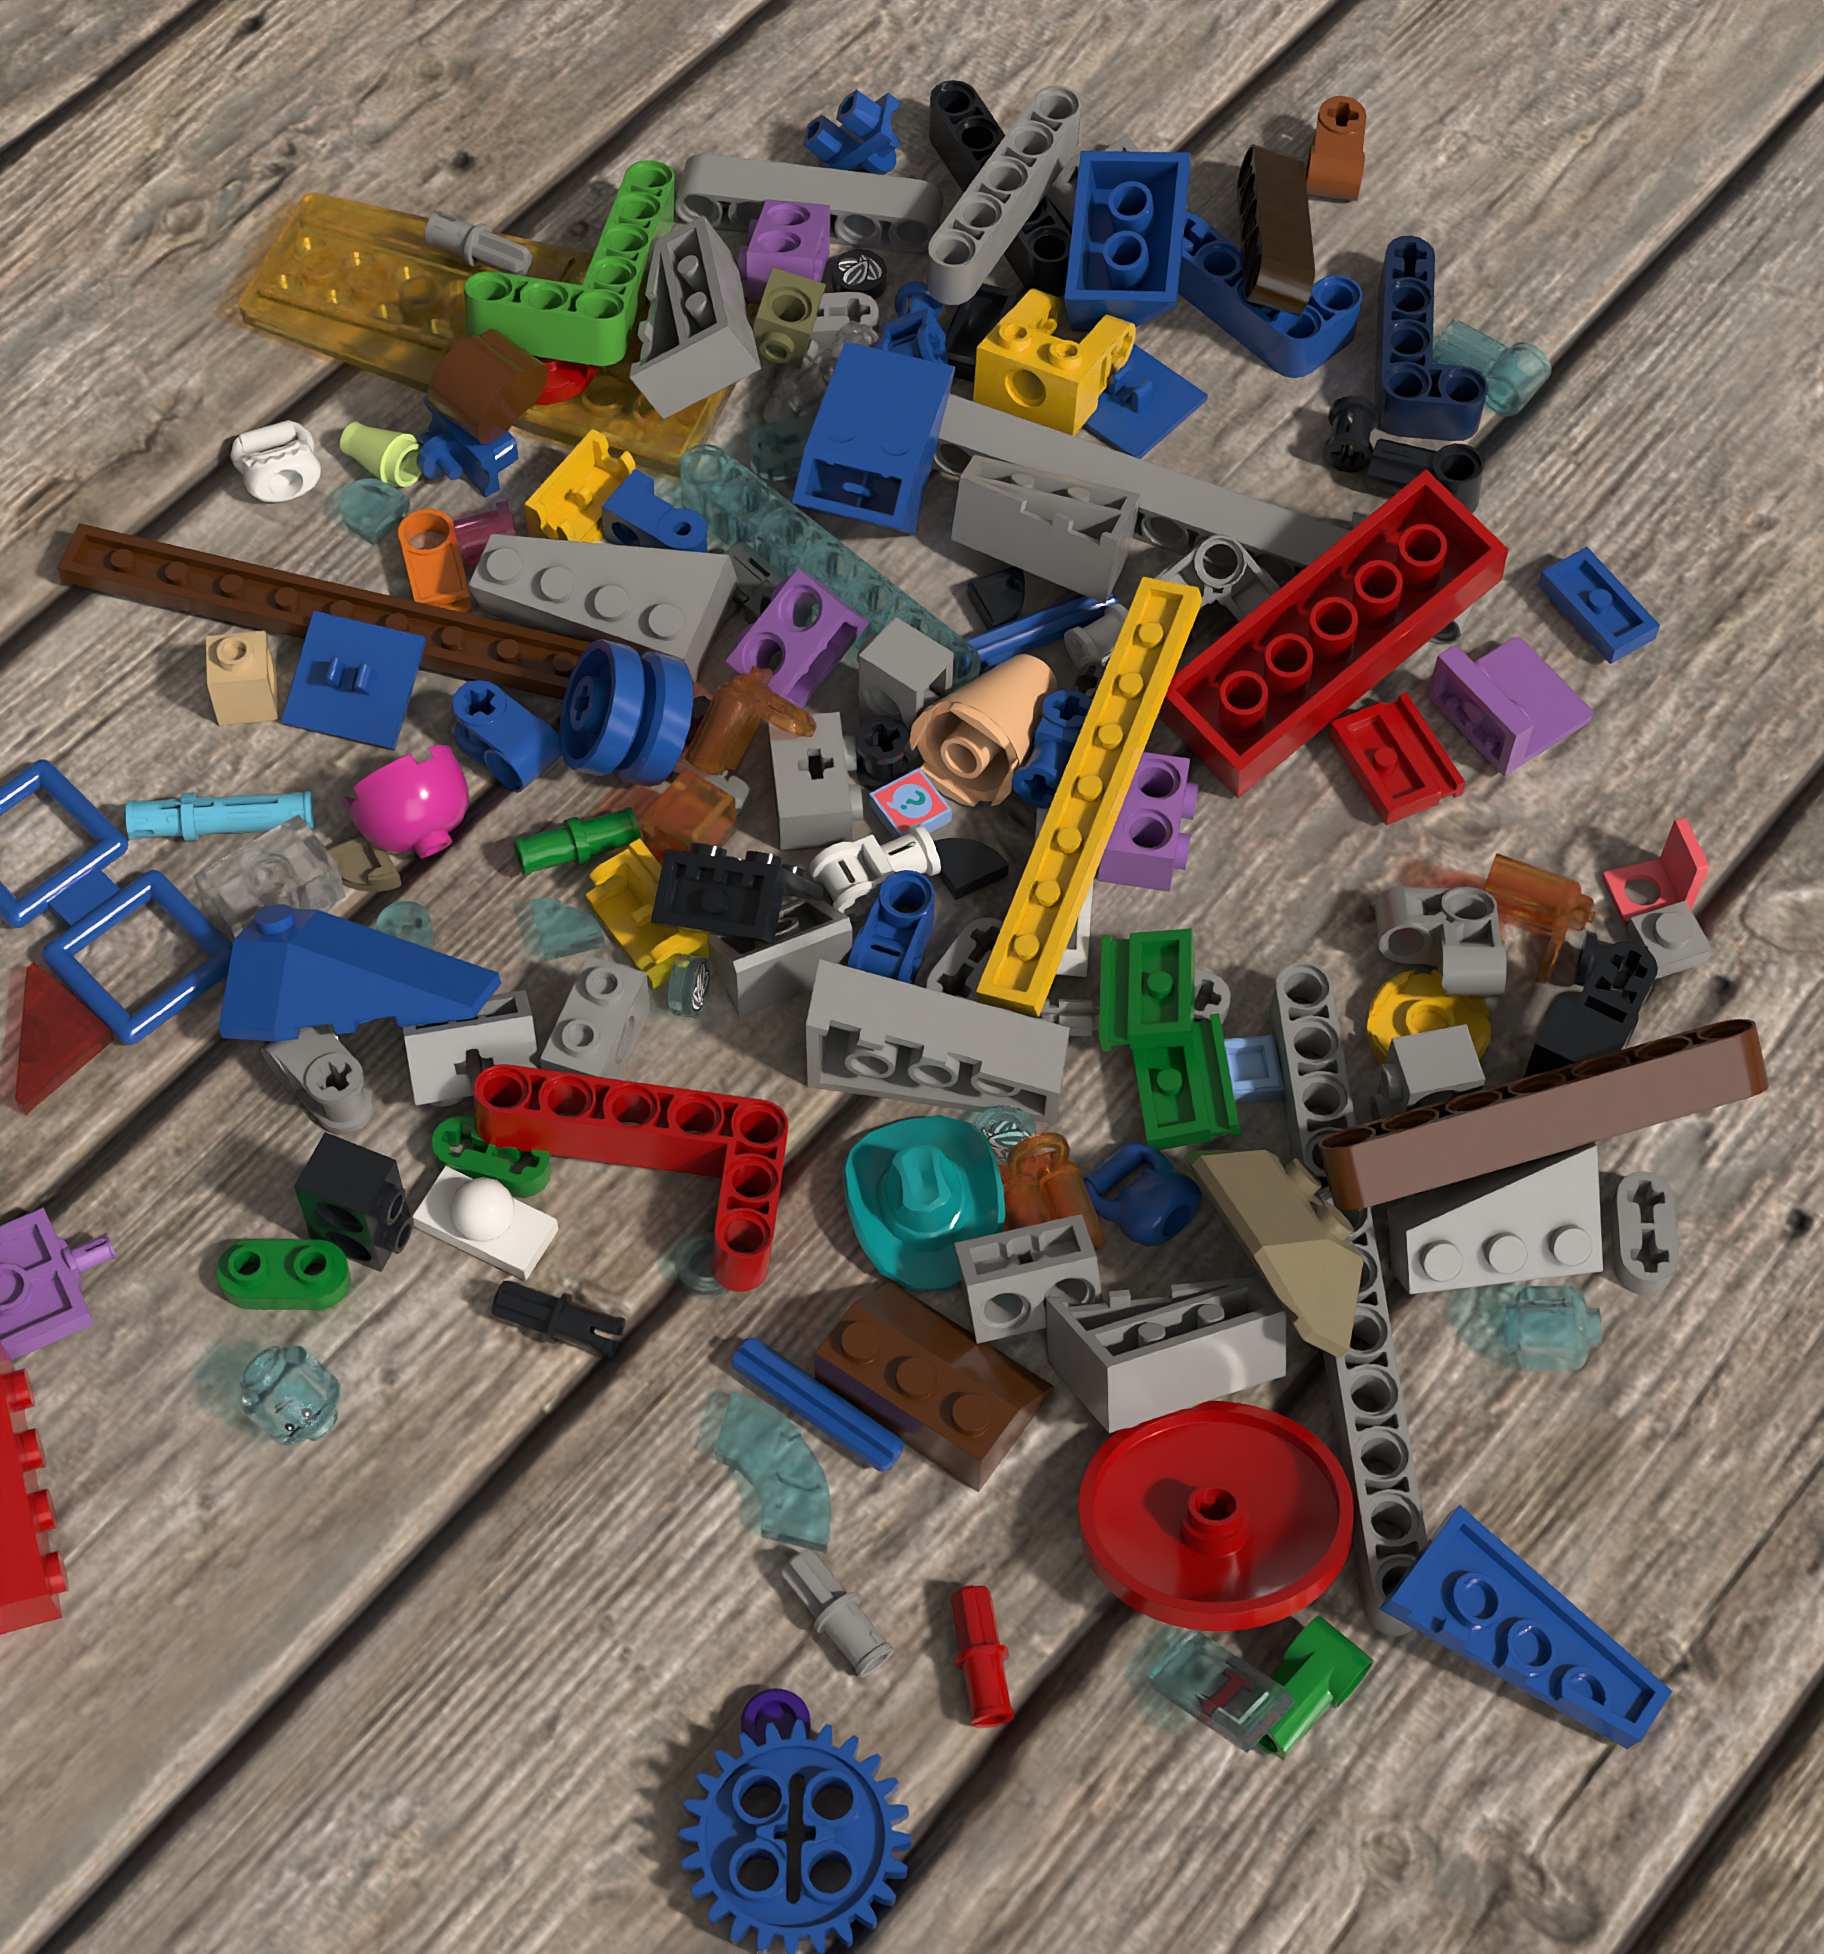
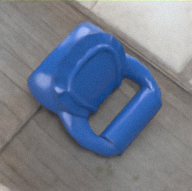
M1140 1143L1124 1144L1083 1178L1082 1193L1091 1210L1103 1219L1118 1224L1122 1233L1132 1242L1140 1243L1147 1247L1161 1245L1177 1235L1191 1221L1201 1205L1202 1193L1197 1183L1187 1175L1176 1171L1172 1163L1160 1151ZM1142 1162H1146L1151 1166V1169H1145L1142 1175L1127 1188H1122L1115 1200H1108L1102 1197V1195Z

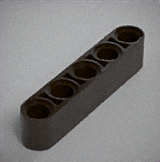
M1252 144L1244 156L1237 181L1244 299L1248 302L1300 316L1307 306L1315 279L1305 162L1303 159Z

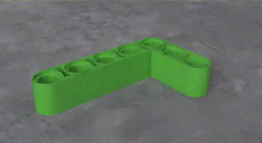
M652 160L636 162L629 166L625 172L582 285L492 271L480 272L470 276L464 284L466 336H480L490 329H496L533 356L594 366H608L621 361L626 355L647 297L645 292L655 241L669 234L673 226L674 171L665 163Z

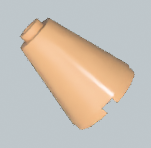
M1019 654L925 708L912 724L910 746L912 751L918 746L924 760L920 768L934 787L954 801L975 807L979 801H993L991 806L998 805L1014 791L1012 779L1017 768L1027 763L1033 750L1036 730L1043 718V702L1049 694L1058 691V684L1054 673L1042 660L1031 655Z

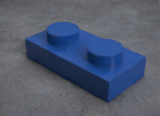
M1588 547L1579 550L1541 572L1538 586L1609 664L1656 639L1660 624Z

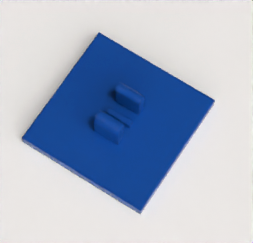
M1134 344L1126 364L1110 377L1108 386L1098 397L1097 409L1083 427L1118 452L1141 459L1206 402L1208 394Z
M313 611L281 723L395 751L427 638Z

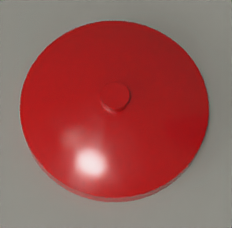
M1207 1401L1193 1408L1182 1409L1142 1422L1135 1427L1117 1431L1093 1456L1084 1473L1079 1491L1078 1518L1081 1544L1091 1568L1100 1581L1115 1596L1138 1612L1155 1620L1192 1630H1246L1274 1623L1297 1613L1321 1596L1334 1582L1344 1566L1352 1542L1353 1496L1347 1476L1334 1454L1318 1437L1291 1419L1270 1410L1242 1403Z

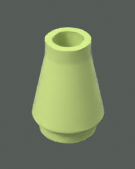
M353 422L344 429L340 438L341 451L353 457L386 486L391 488L398 486L408 487L414 484L421 476L422 472L419 470L416 462L422 446L418 444L413 435L368 427L358 422Z

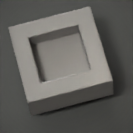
M1686 901L1632 917L1626 928L1631 941L1648 946V950L1656 959L1658 971L1655 979L1708 963L1713 951Z

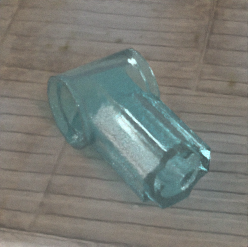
M1453 319L1445 327L1433 348L1434 364L1466 366L1482 373L1488 383L1485 403L1493 411L1503 416L1519 414L1551 375V365L1548 358L1535 346L1524 342H1517L1509 348L1459 320Z

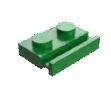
M1192 928L1130 933L1129 939L1112 940L1111 935H1102L1099 1040L1102 1051H1112V1046L1128 1044H1130L1131 1050L1194 1045L1195 941Z
M1219 1013L1210 1015V1020L1194 1022V1045L1132 1050L1149 1147L1160 1151L1213 1141L1212 1136L1231 1133L1232 1137L1241 1135Z

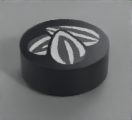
M856 249L841 254L835 260L832 267V285L835 293L860 292L871 296L874 300L884 293L887 284V268L884 260L879 255L868 250Z

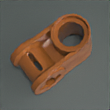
M1334 96L1321 104L1317 118L1316 135L1312 141L1306 170L1308 195L1352 201L1358 200L1365 161L1363 145L1367 117L1366 110L1362 104L1353 98Z

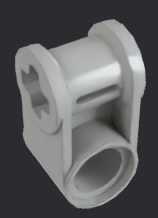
M329 1025L299 1028L300 1035L298 1039L272 1041L261 1049L265 1062L281 1085L289 1093L295 1095L328 1131L336 1134H349L362 1129L370 1121L374 1112V1105L369 1091L363 1085V1069L358 1060L340 1043Z

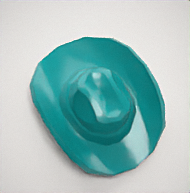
M941 1115L901 1120L869 1132L845 1155L841 1170L844 1199L859 1243L880 1274L911 1290H949L961 1284L954 1243L1003 1232L1005 1221L1004 1188L998 1163L987 1137L972 1123Z

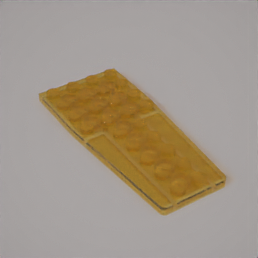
M308 193L299 201L239 298L238 304L242 320L249 326L427 393L431 379L441 361L454 346L467 338L464 284L466 280L476 273L500 271L483 264L472 267L466 264L463 257L427 244L425 241V228L430 219L428 217L324 194ZM493 232V234L526 246L532 254V263L528 267L526 277L582 285L594 254ZM646 297L628 350L621 361L608 366H598L596 377L587 388L565 402L549 405L533 404L512 426L575 447L594 429L606 436L609 445L608 453L611 458L619 459L625 451H628L633 457L635 465L687 480L737 383H733L689 407L662 419L629 378L632 363L640 361L643 342L637 334L640 322L648 319L651 303ZM745 297L753 330L760 303L747 302V297Z

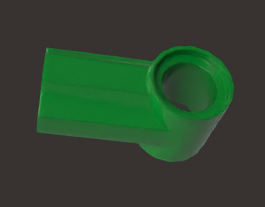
M1318 1615L1295 1638L1281 1659L1282 1666L1244 1707L1238 1716L1237 1722L1244 1728L1249 1739L1267 1754L1275 1755L1284 1760L1330 1706L1334 1709L1338 1708L1351 1695L1370 1670L1374 1660Z

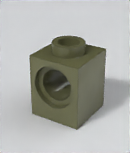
M772 267L753 327L758 356L765 357L767 360L775 363H784L799 369L801 368L826 284Z

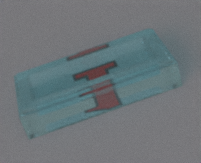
M1191 1629L1146 1674L1153 1690L1246 1753L1295 1704L1287 1688L1198 1630Z

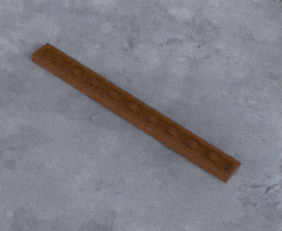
M81 523L78 524L57 566L61 582L302 639L306 638L313 611L424 636L427 638L420 662L421 667L476 680L489 681L493 684L561 700L564 699L570 676L580 655L590 645V642Z

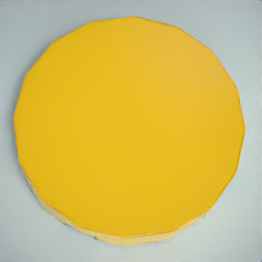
M1416 970L1402 972L1382 984L1370 1002L1365 1031L1371 1053L1381 1065L1385 1064L1392 1038L1464 1024L1468 1027L1475 1051L1481 1063L1487 1053L1491 1039V1025L1488 1019L1490 1013L1485 1000L1481 996L1445 995L1442 986V972L1432 970L1431 974H1415Z

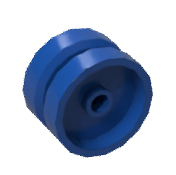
M604 639L590 643L580 655L573 669L563 699L560 719V749L565 764L572 770L598 776L614 772V775L622 781L652 787L660 785L673 771L683 751L690 728L693 707V683L687 664L677 657L653 651L639 656L638 652L628 645Z

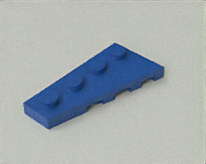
M1461 1505L1445 1517L1379 1607V1610L1626 1749L1642 1740L1673 1692Z

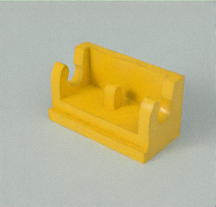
M592 429L525 502L528 536L599 543L603 538L601 506L632 471L636 469L635 461L631 454L625 451L619 457L618 462L614 461L608 453L609 445L606 436Z
M639 838L629 844L630 848L603 862L589 874L596 887L586 894V902L637 970L647 973L648 984L652 989H655L709 957L708 934L666 928L651 923L662 866Z

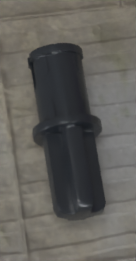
M505 1280L501 1283L496 1291L492 1305V1314L496 1318L547 1335L546 1340L548 1343L555 1344L560 1339L603 1354L604 1357L610 1359L614 1356L620 1342L595 1334V1329L598 1328L622 1336L626 1321L623 1317H615L572 1302V1295L564 1292L561 1297H557L511 1280Z

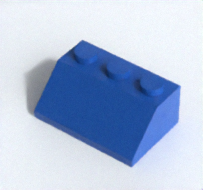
M1080 152L1064 298L1072 331H1092L1105 315H1111L1135 324V327H1138L1177 307L1191 165L1190 153Z

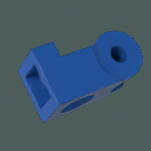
M636 469L632 471L601 506L603 538L616 545L708 553L707 523L704 517L690 509H676L673 505L655 496L654 479Z

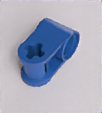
M476 680L467 682L455 692L452 709L455 718L458 720L454 731L457 746L463 753L469 755L490 771L509 790L517 793L523 791L562 756L560 737L552 726L541 717L530 713L504 693L497 685L489 681Z
M903 870L891 874L884 880L867 921L859 930L854 941L847 967L914 985L923 953L933 933L935 923V892L932 883L926 876L917 871ZM903 905H912L919 908V910L912 913H901L895 909Z

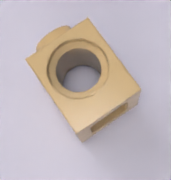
M266 630L206 636L207 687L218 725L278 720L276 669Z

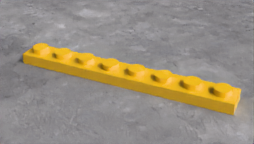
M1142 577L976 990V994L982 1004L1035 1017L1040 1016L1203 601L1199 587Z

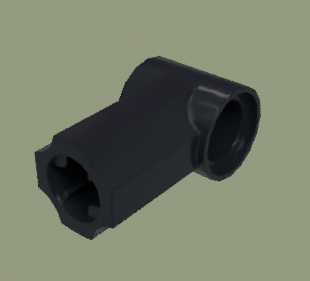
M1380 438L1376 441L1371 456L1366 487L1396 494L1427 469L1456 499L1473 513L1479 505L1484 461L1481 454L1475 448L1466 444L1454 443L1434 451Z

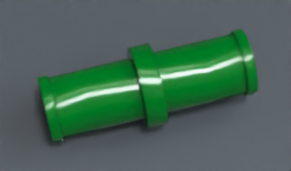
M627 807L618 812L580 821L578 817L565 819L563 822L564 826L524 838L518 837L513 839V848L519 869L523 876H527L535 871L573 861L576 866L588 864L591 860L590 856L628 846L637 839H641L636 816L632 808Z

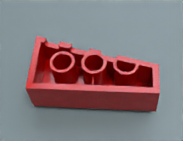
M1 1342L0 1635L62 1618L58 1593L69 1591L68 1577L62 1555L59 1550L50 1552L47 1531L57 1528L53 1500L48 1489L39 1491L36 1470L46 1467L45 1452L38 1429L28 1430L25 1409L35 1407L32 1384L26 1368L15 1370Z

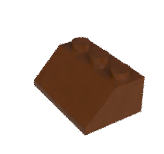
M893 1282L853 1302L814 1352L816 1380L901 1438L904 1444L977 1492L981 1490L1051 1395L1054 1388L1052 1384L988 1343L977 1344L974 1334Z

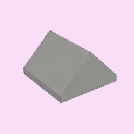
M802 899L781 907L773 944L708 935L709 957L739 1017L812 990L819 959L848 966L853 947L852 926L849 917L823 900Z

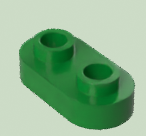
M243 1240L233 1244L222 1254L216 1270L217 1279L225 1298L234 1306L248 1310L326 1309L340 1302L348 1292L351 1284V1273L345 1254L338 1246L325 1240ZM248 1263L260 1265L253 1274L242 1275L239 1273V1270ZM321 1263L326 1265L325 1269L317 1275H307L304 1273L311 1264Z

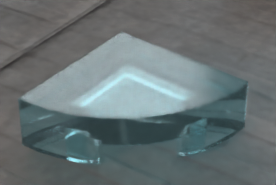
M554 898L529 900L545 961L605 947L603 931L595 918L590 914H584L573 907L563 905L561 900Z

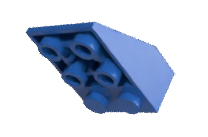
M845 341L805 445L792 504L806 510L915 535L956 367Z

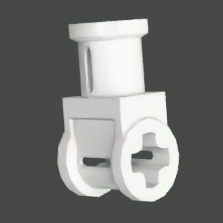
M919 823L909 826L908 834L882 845L878 844L873 834L853 843L840 842L833 844L815 856L809 867L813 880L823 884L834 902L832 907L848 916L850 923L860 921L869 916L882 883L891 874L898 871L911 870L933 876L940 873L941 870L935 844L926 828Z

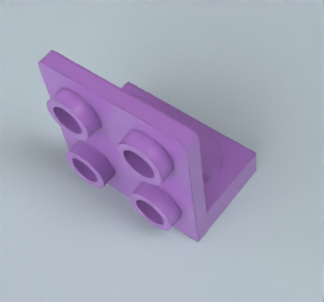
M1521 637L1510 639L1477 661L1471 660L1456 644L1437 656L1427 696L1503 776L1508 775L1591 721L1593 716V710Z

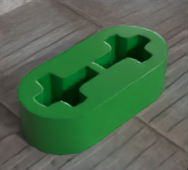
M459 1115L448 1118L440 1123L433 1132L432 1150L436 1167L440 1172L447 1166L472 1179L485 1177L498 1180L509 1190L511 1196L516 1198L535 1196L550 1181L551 1162L549 1151L531 1150V1152L517 1150V1148H498L492 1144L488 1145L478 1137L474 1129V1117ZM463 1139L472 1141L473 1150L465 1149L460 1157L451 1155L450 1146L459 1147ZM523 1156L532 1158L533 1167L525 1166L521 1174L512 1173L511 1164H518Z

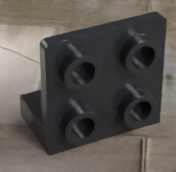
M691 843L689 852L665 850L651 923L666 928L773 944L783 895L822 901L824 888L806 880L807 870L783 864V858L758 851H747L744 860L726 856L727 850L717 846Z

